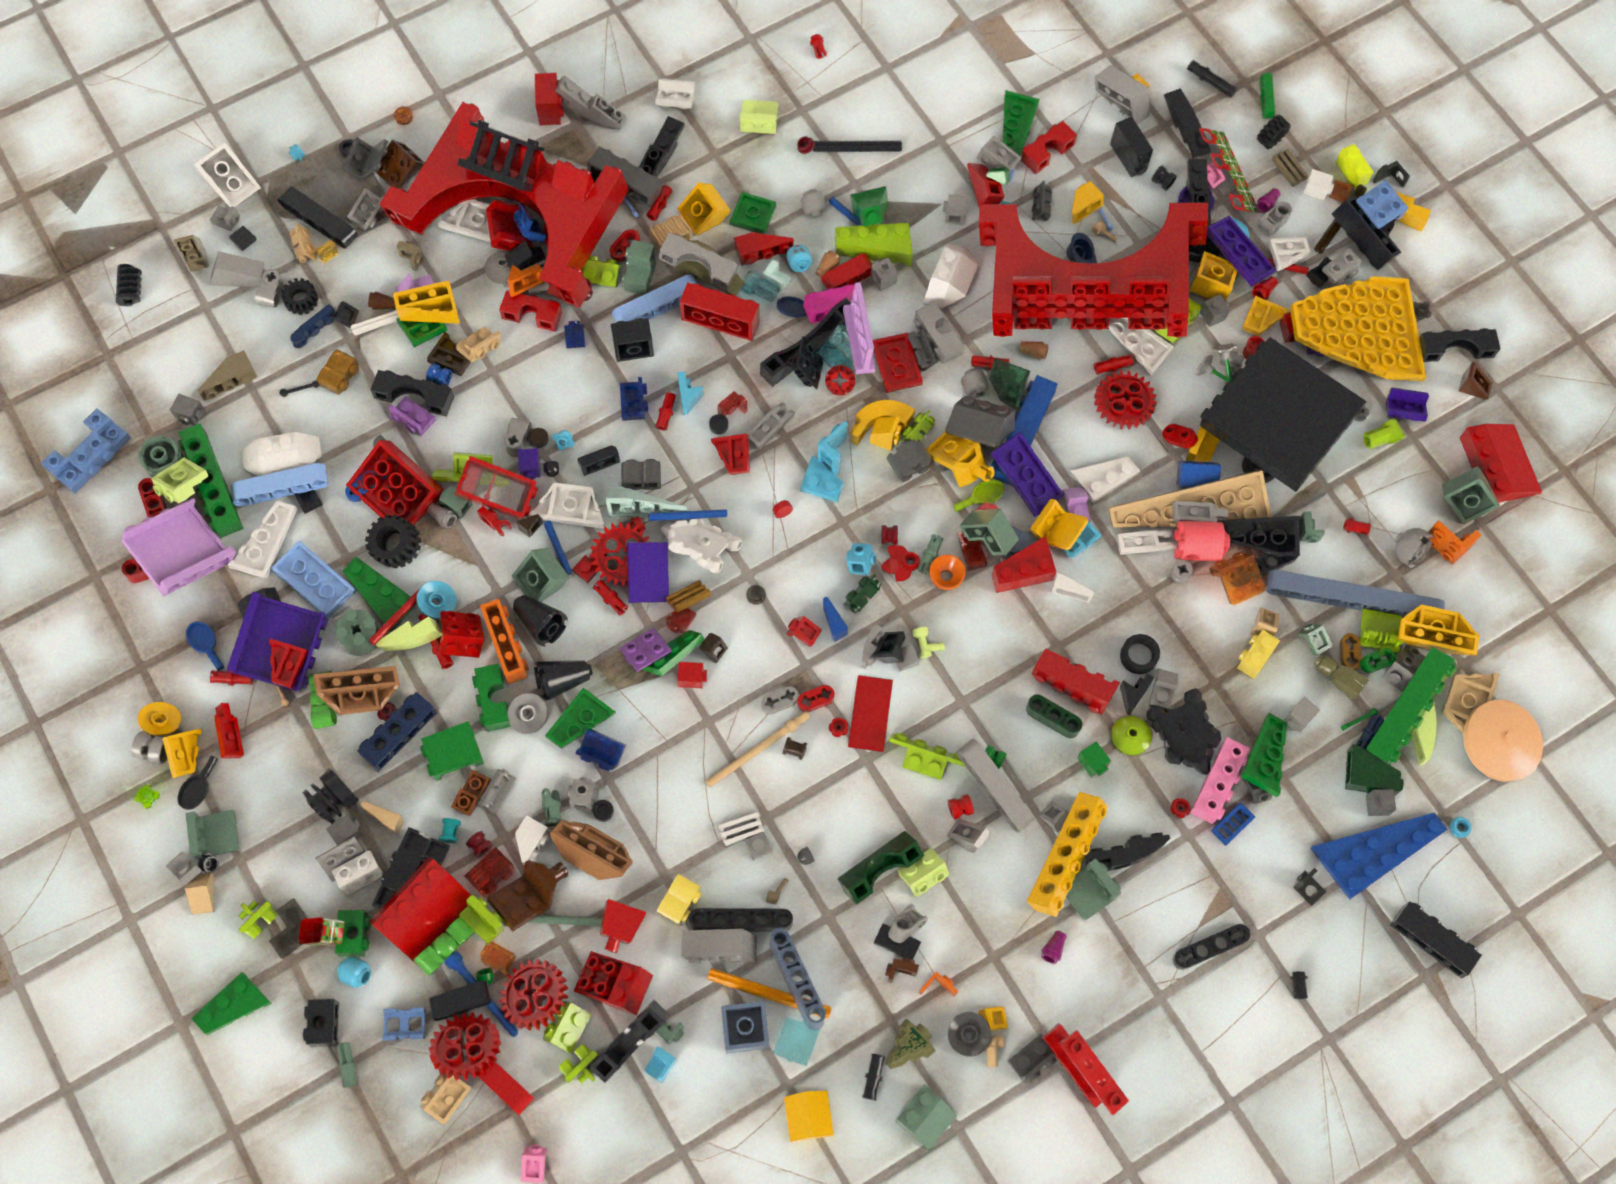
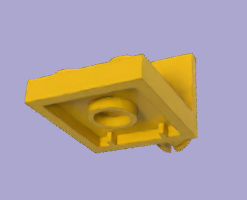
M944 432L926 448L932 460L952 470L959 487L966 486L977 478L989 482V478L992 479L994 476V468L987 466V460L978 442Z

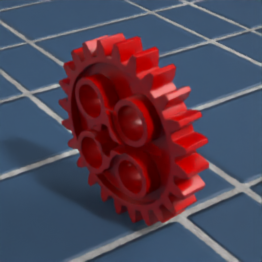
M1120 370L1119 375L1115 372L1112 373L1111 377L1106 375L1105 381H1100V386H1097L1094 395L1096 399L1094 405L1098 406L1096 412H1102L1100 418L1107 417L1106 423L1112 421L1113 427L1120 424V429H1123L1124 425H1127L1129 430L1132 424L1136 428H1138L1140 423L1144 425L1146 419L1150 420L1151 414L1155 411L1154 407L1157 404L1154 401L1157 395L1152 394L1154 388H1148L1150 381L1144 383V376L1140 379L1137 378L1138 373L1131 376L1129 370L1127 375H1124L1122 370Z
M619 522L618 528H616L612 523L611 530L604 527L605 534L598 532L597 534L600 539H593V542L597 545L590 546V549L595 551V553L589 555V557L595 558L591 565L598 566L594 572L601 571L600 579L606 576V583H609L612 579L614 580V586L617 585L618 581H621V585L624 587L625 581H628L627 556L624 557V560H620V556L605 557L604 554L619 553L620 549L627 553L626 541L628 539H634L636 542H646L650 537H642L644 530L639 533L636 532L637 525L630 529V523L623 527L622 523ZM608 540L616 541L617 548L615 550L607 549L606 542ZM614 559L617 561L618 568L616 570L608 569L607 562Z
M536 959L534 964L531 960H528L527 966L520 963V970L512 969L514 972L513 976L506 975L509 982H502L506 989L499 991L504 996L499 1002L504 1005L501 1011L506 1013L504 1017L510 1020L511 1024L517 1025L520 1029L525 1027L531 1031L532 1026L539 1030L540 1023L547 1027L548 1019L554 1022L555 1018L553 1015L555 1013L561 1015L558 1008L566 1006L562 999L568 998L563 993L568 990V987L563 984L567 981L566 978L561 976L563 972L557 969L553 963L550 965L546 960L542 963V961ZM546 978L545 983L540 985V982ZM525 983V987L520 990L521 985ZM548 999L547 1003L542 1006L543 1001ZM525 1004H527L526 1009L524 1011H521L522 1007Z
M464 1012L460 1019L457 1015H454V1021L451 1022L449 1019H446L447 1025H439L441 1031L433 1032L435 1039H430L431 1047L428 1050L431 1055L429 1057L435 1070L438 1069L440 1075L445 1073L447 1079L454 1075L456 1081L459 1080L460 1076H463L464 1080L467 1081L470 1074L473 1078H476V1072L479 1071L484 1074L483 1068L485 1066L488 1068L492 1067L490 1060L497 1061L495 1054L500 1053V1034L495 1024H491L490 1018L484 1020L482 1014L476 1018L474 1012L471 1013L470 1017H467ZM464 1030H466V1034H465V1038H466V1040H467L466 1043H465L464 1037H463V1031H464ZM464 1049H465V1052H466V1055H467V1061H466L465 1063H464L465 1055H464V1052H463Z

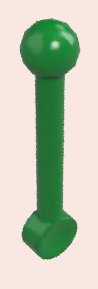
M1372 708L1369 713L1340 728L1344 731L1356 723L1378 714V710Z

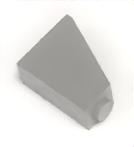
M218 251L212 268L210 285L259 287L263 274L266 271L263 269L264 262Z

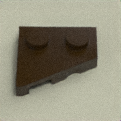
M444 332L427 357V363H435L440 365L442 369H450L452 373L459 376L463 375L470 361L456 350L457 343H454L446 332Z

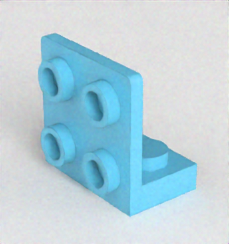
M846 421L841 425L837 424L832 429L831 434L828 437H823L818 443L817 459L835 475L840 471L841 459L837 448L847 438L848 423Z

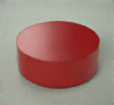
M784 500L778 502L772 511L776 518H783L792 512L793 507L789 501Z

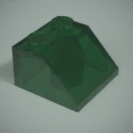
M994 358L989 380L1000 401L1008 406L1019 407L1031 371Z

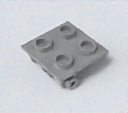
M352 837L315 858L333 882L335 878L332 870L365 853V850L356 838Z

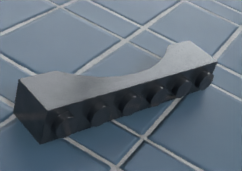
M847 298L832 308L827 316L805 336L817 353L847 330L843 313L844 305L851 304ZM801 340L784 350L774 352L760 363V375L772 387L793 372L788 366V359L798 357Z

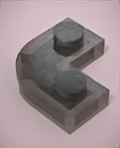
M295 898L276 910L287 928L269 940L281 959H284L303 945L298 942L300 924L308 916Z

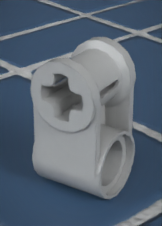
M1279 202L1259 219L1257 225L1259 227L1262 226L1270 237L1273 236L1287 223L1292 212V206L1288 202Z
M269 269L264 272L255 295V302L257 304L274 308L278 306L284 283L277 270Z
M513 417L510 419L504 439L507 453L510 456L517 457L518 449H524L532 427L530 421Z
M913 904L908 905L903 912L894 918L888 933L890 939L894 942H904L912 934L918 932L927 922L928 917L922 916L914 909L915 906Z

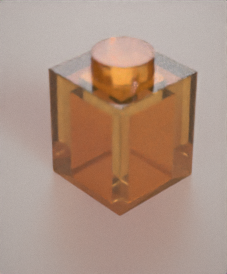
M493 941L489 945H485L480 954L482 957L480 960L483 964L506 976L516 958L514 953Z

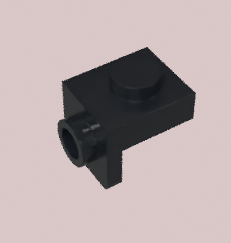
M1328 257L1324 258L1317 267L1311 269L1306 275L1311 283L1319 288L1324 286L1329 279L1322 271L1323 267L1332 261Z

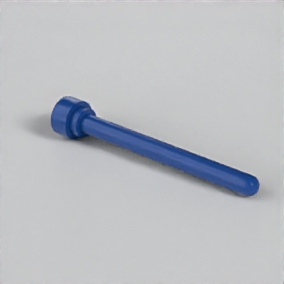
M458 951L445 960L444 963L448 968L454 971L457 970L467 984L477 982L463 965V957ZM491 999V1003L486 1005V1007L512 1037L517 1036L518 1030L510 1023V1020L504 1017L505 1014Z

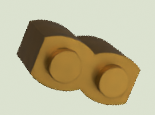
M336 349L329 357L327 364L321 369L316 380L319 386L340 395L342 391L348 388L349 379L357 374L359 363L356 358Z

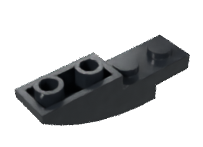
M668 116L653 145L650 144L639 167L648 174L658 177L678 145L677 140L685 127L684 122Z
M1188 159L1187 203H1208V226H1210L1211 209L1210 191H1208L1207 159Z
M1159 832L1144 838L1142 835H1134L1127 840L1125 848L1119 845L1111 847V850L1103 851V848L1091 849L1085 857L1086 865L1095 858L1098 862L1107 863L1109 871L1135 865L1159 851L1170 840V834L1163 835V833Z

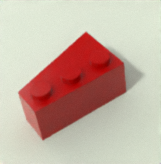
M1046 536L993 567L991 576L996 593L1054 580L1057 571Z

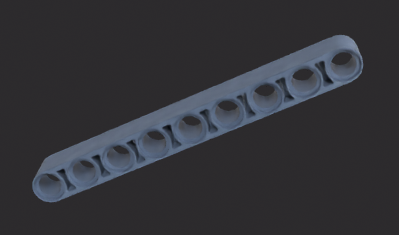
M1272 570L1268 573L1266 592L1276 596L1360 611L1368 609L1401 615L1402 618L1419 605L1445 609V601L1442 599L1280 570Z

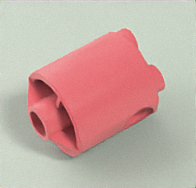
M1182 520L1178 521L1177 529H1174L1173 538L1174 541H1177V547H1175L1174 551L1175 559L1221 561L1230 547V535L1224 530L1222 522Z

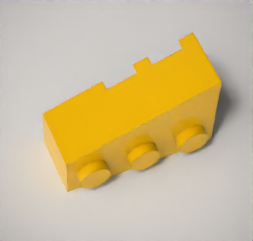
M449 280L393 293L400 321L460 324Z

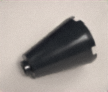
M527 595L519 596L513 602L514 612L538 645L544 647L546 646L545 643H554L565 631L566 626L564 622L565 620L568 621V618L564 612Z
M585 660L538 661L534 663L537 666L534 667L536 685L538 689L541 688L544 694L540 696L545 702L589 681L590 676L593 675L590 663L587 664Z

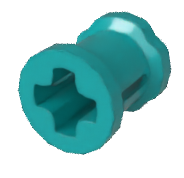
M443 818V829L439 840L446 843H457L456 835L461 821Z

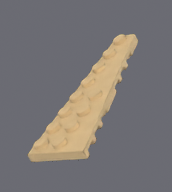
M1262 470L1108 507L1112 527H1177L1178 522H1173L1172 503L1174 501L1213 503V505H1217V509H1228L1226 520L1272 517Z

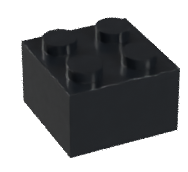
M637 318L626 322L617 321L611 324L617 362L654 357L649 318Z

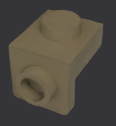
M399 241L396 247L400 257L410 259L412 270L417 271L424 261L421 248L411 242Z

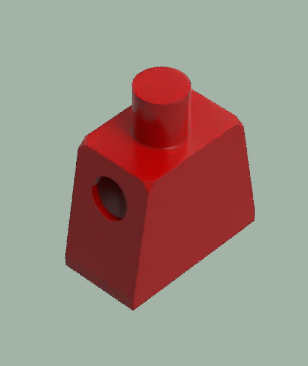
M607 899L604 904L600 935L608 938L604 950L617 954L620 942L627 945L630 944L646 912Z

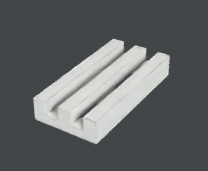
M758 812L718 825L725 846L764 832ZM754 819L756 820L755 822L724 832L725 829L743 824ZM758 826L757 830L728 840L726 838L727 836Z

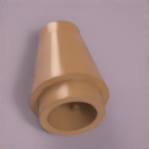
M831 250L824 253L815 272L816 275L821 278L825 273L836 268L840 264L841 258Z
M1021 341L1019 352L1038 360L1046 359L1048 344H1044V342Z

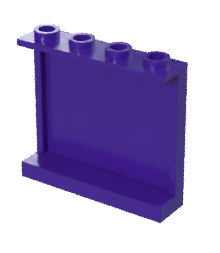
M252 592L227 666V671L290 689L274 684L271 680V646L269 645L271 638L308 651L293 689H290L301 693L302 688L306 689L309 682V677L306 676L308 669H313L315 663L314 651L315 649L319 650L322 638H319L321 630L325 631L328 619L325 618V612L318 613Z

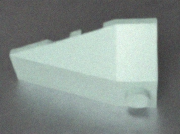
M621 486L609 488L606 497L609 518H635L637 516L648 518L649 513L687 511L686 506Z

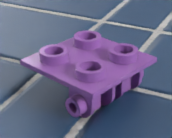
M654 628L619 648L625 656L624 658L627 663H630L636 672L672 652Z

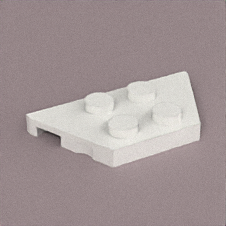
M472 199L462 202L459 207L450 212L448 218L444 221L440 220L438 226L444 230L490 242L486 208L490 204Z
M553 483L548 489V493L539 500L537 507L529 513V517L536 514L540 515L542 521L602 529L605 527L592 487Z

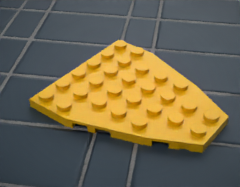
M1373 276L1362 282L1358 280L1350 285L1343 284L1324 289L1318 294L1308 296L1303 301L1299 300L1290 306L1295 341L1333 360L1388 380L1423 382L1426 379L1409 279Z

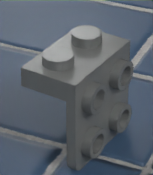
M355 138L342 166V170L360 181L365 177H370L374 171L377 172L382 165L380 160L387 153L388 147L386 146L388 141L384 139L372 147L360 138Z
M1406 645L1382 678L1403 692L1425 659V656L1415 647Z

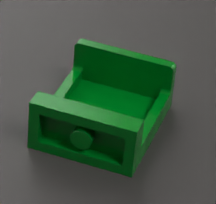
M469 721L421 738L423 745L420 746L423 757L428 758L429 764L426 765L430 777L434 776L437 781L441 780L440 776L475 763L476 767L484 764Z

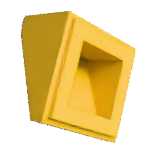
M1004 1006L985 1008L978 1011V1014L988 1022L991 1031L1008 1028Z

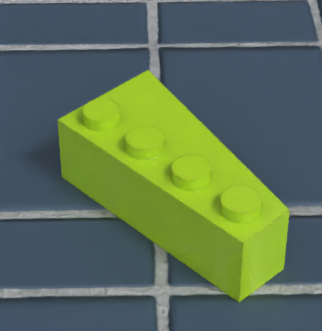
M909 223L878 224L866 227L863 225L835 227V251L839 256L854 258L865 253L872 261L889 258L892 264H896V262L905 263V266H911L913 253Z

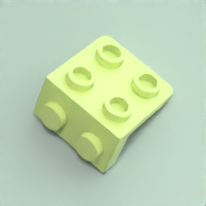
M744 100L742 103V113H740V132L776 134L778 103L775 101Z

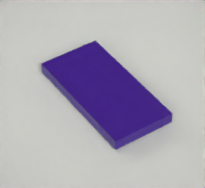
M1230 216L1207 227V236L1250 286L1259 283L1277 271Z
M1021 432L1016 433L990 453L1034 517L1040 515L1050 499L1057 501L1064 496Z

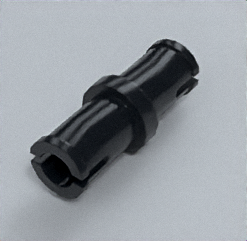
M871 1054L869 1070L865 1074L867 1080L862 1098L876 1101L879 1082L883 1078L881 1072L885 1056Z

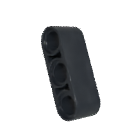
M487 981L474 982L429 998L433 1021L445 1020L454 1017V1015H460L464 1012L466 1013L489 1005L491 998Z

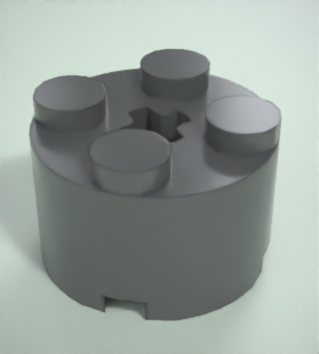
M913 439L896 448L897 453L894 455L890 453L887 456V461L897 478L901 479L902 482L910 480L912 474L916 472L919 474L924 473L929 469L928 465L932 462L931 456L920 439L917 442Z

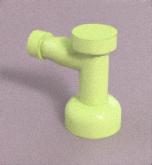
M920 627L912 631L913 637L918 639L920 658H928L932 656L931 652L945 649L943 642L927 644L926 637L929 634L927 627Z

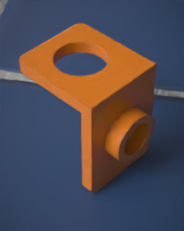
M937 971L919 991V994L922 995L931 983L936 980L954 997L958 993V990L952 986L954 984L953 981L946 975L942 977Z

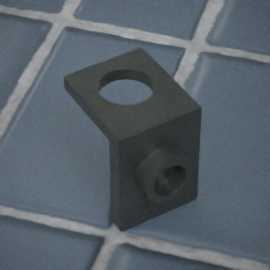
M1395 161L1389 165H1383L1377 171L1373 183L1375 184L1392 175L1401 187H1404L1410 175L1398 161ZM1398 171L1402 173L1403 180L1399 177Z
M1316 868L1309 873L1305 870L1296 878L1299 882L1293 887L1311 906L1326 893L1312 877L1317 872ZM1312 885L1317 889L1315 897H1310L1306 894L1307 886Z

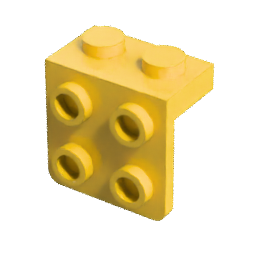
M1050 499L1030 530L1039 540L1046 536L1049 546L1069 550L1089 520L1085 516L1065 512L1056 500Z

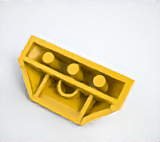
M1419 605L1400 620L1398 639L1409 646L1428 650L1434 647L1446 654L1474 656L1477 655L1480 637L1460 613L1426 605Z

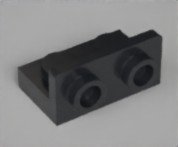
M611 445L579 457L577 461L583 475L586 476L620 463V458L616 446Z

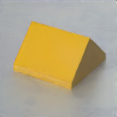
M805 1091L784 1097L790 1142L834 1136L828 1091Z

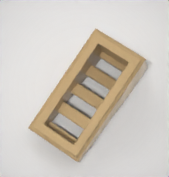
M362 801L361 806L368 814L394 834H399L404 823V819L400 814Z

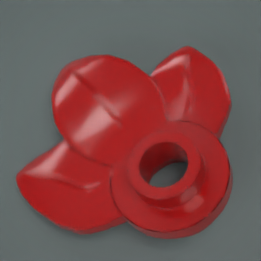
M891 545L887 547L891 558L881 565V569L886 573L895 574L897 582L905 581L910 578L912 571L919 567L920 558L916 553L908 552L904 546ZM912 560L914 563L909 565L907 561Z

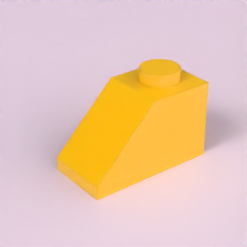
M1091 181L1080 185L1075 191L1072 208V223L1074 225L1104 206V195Z

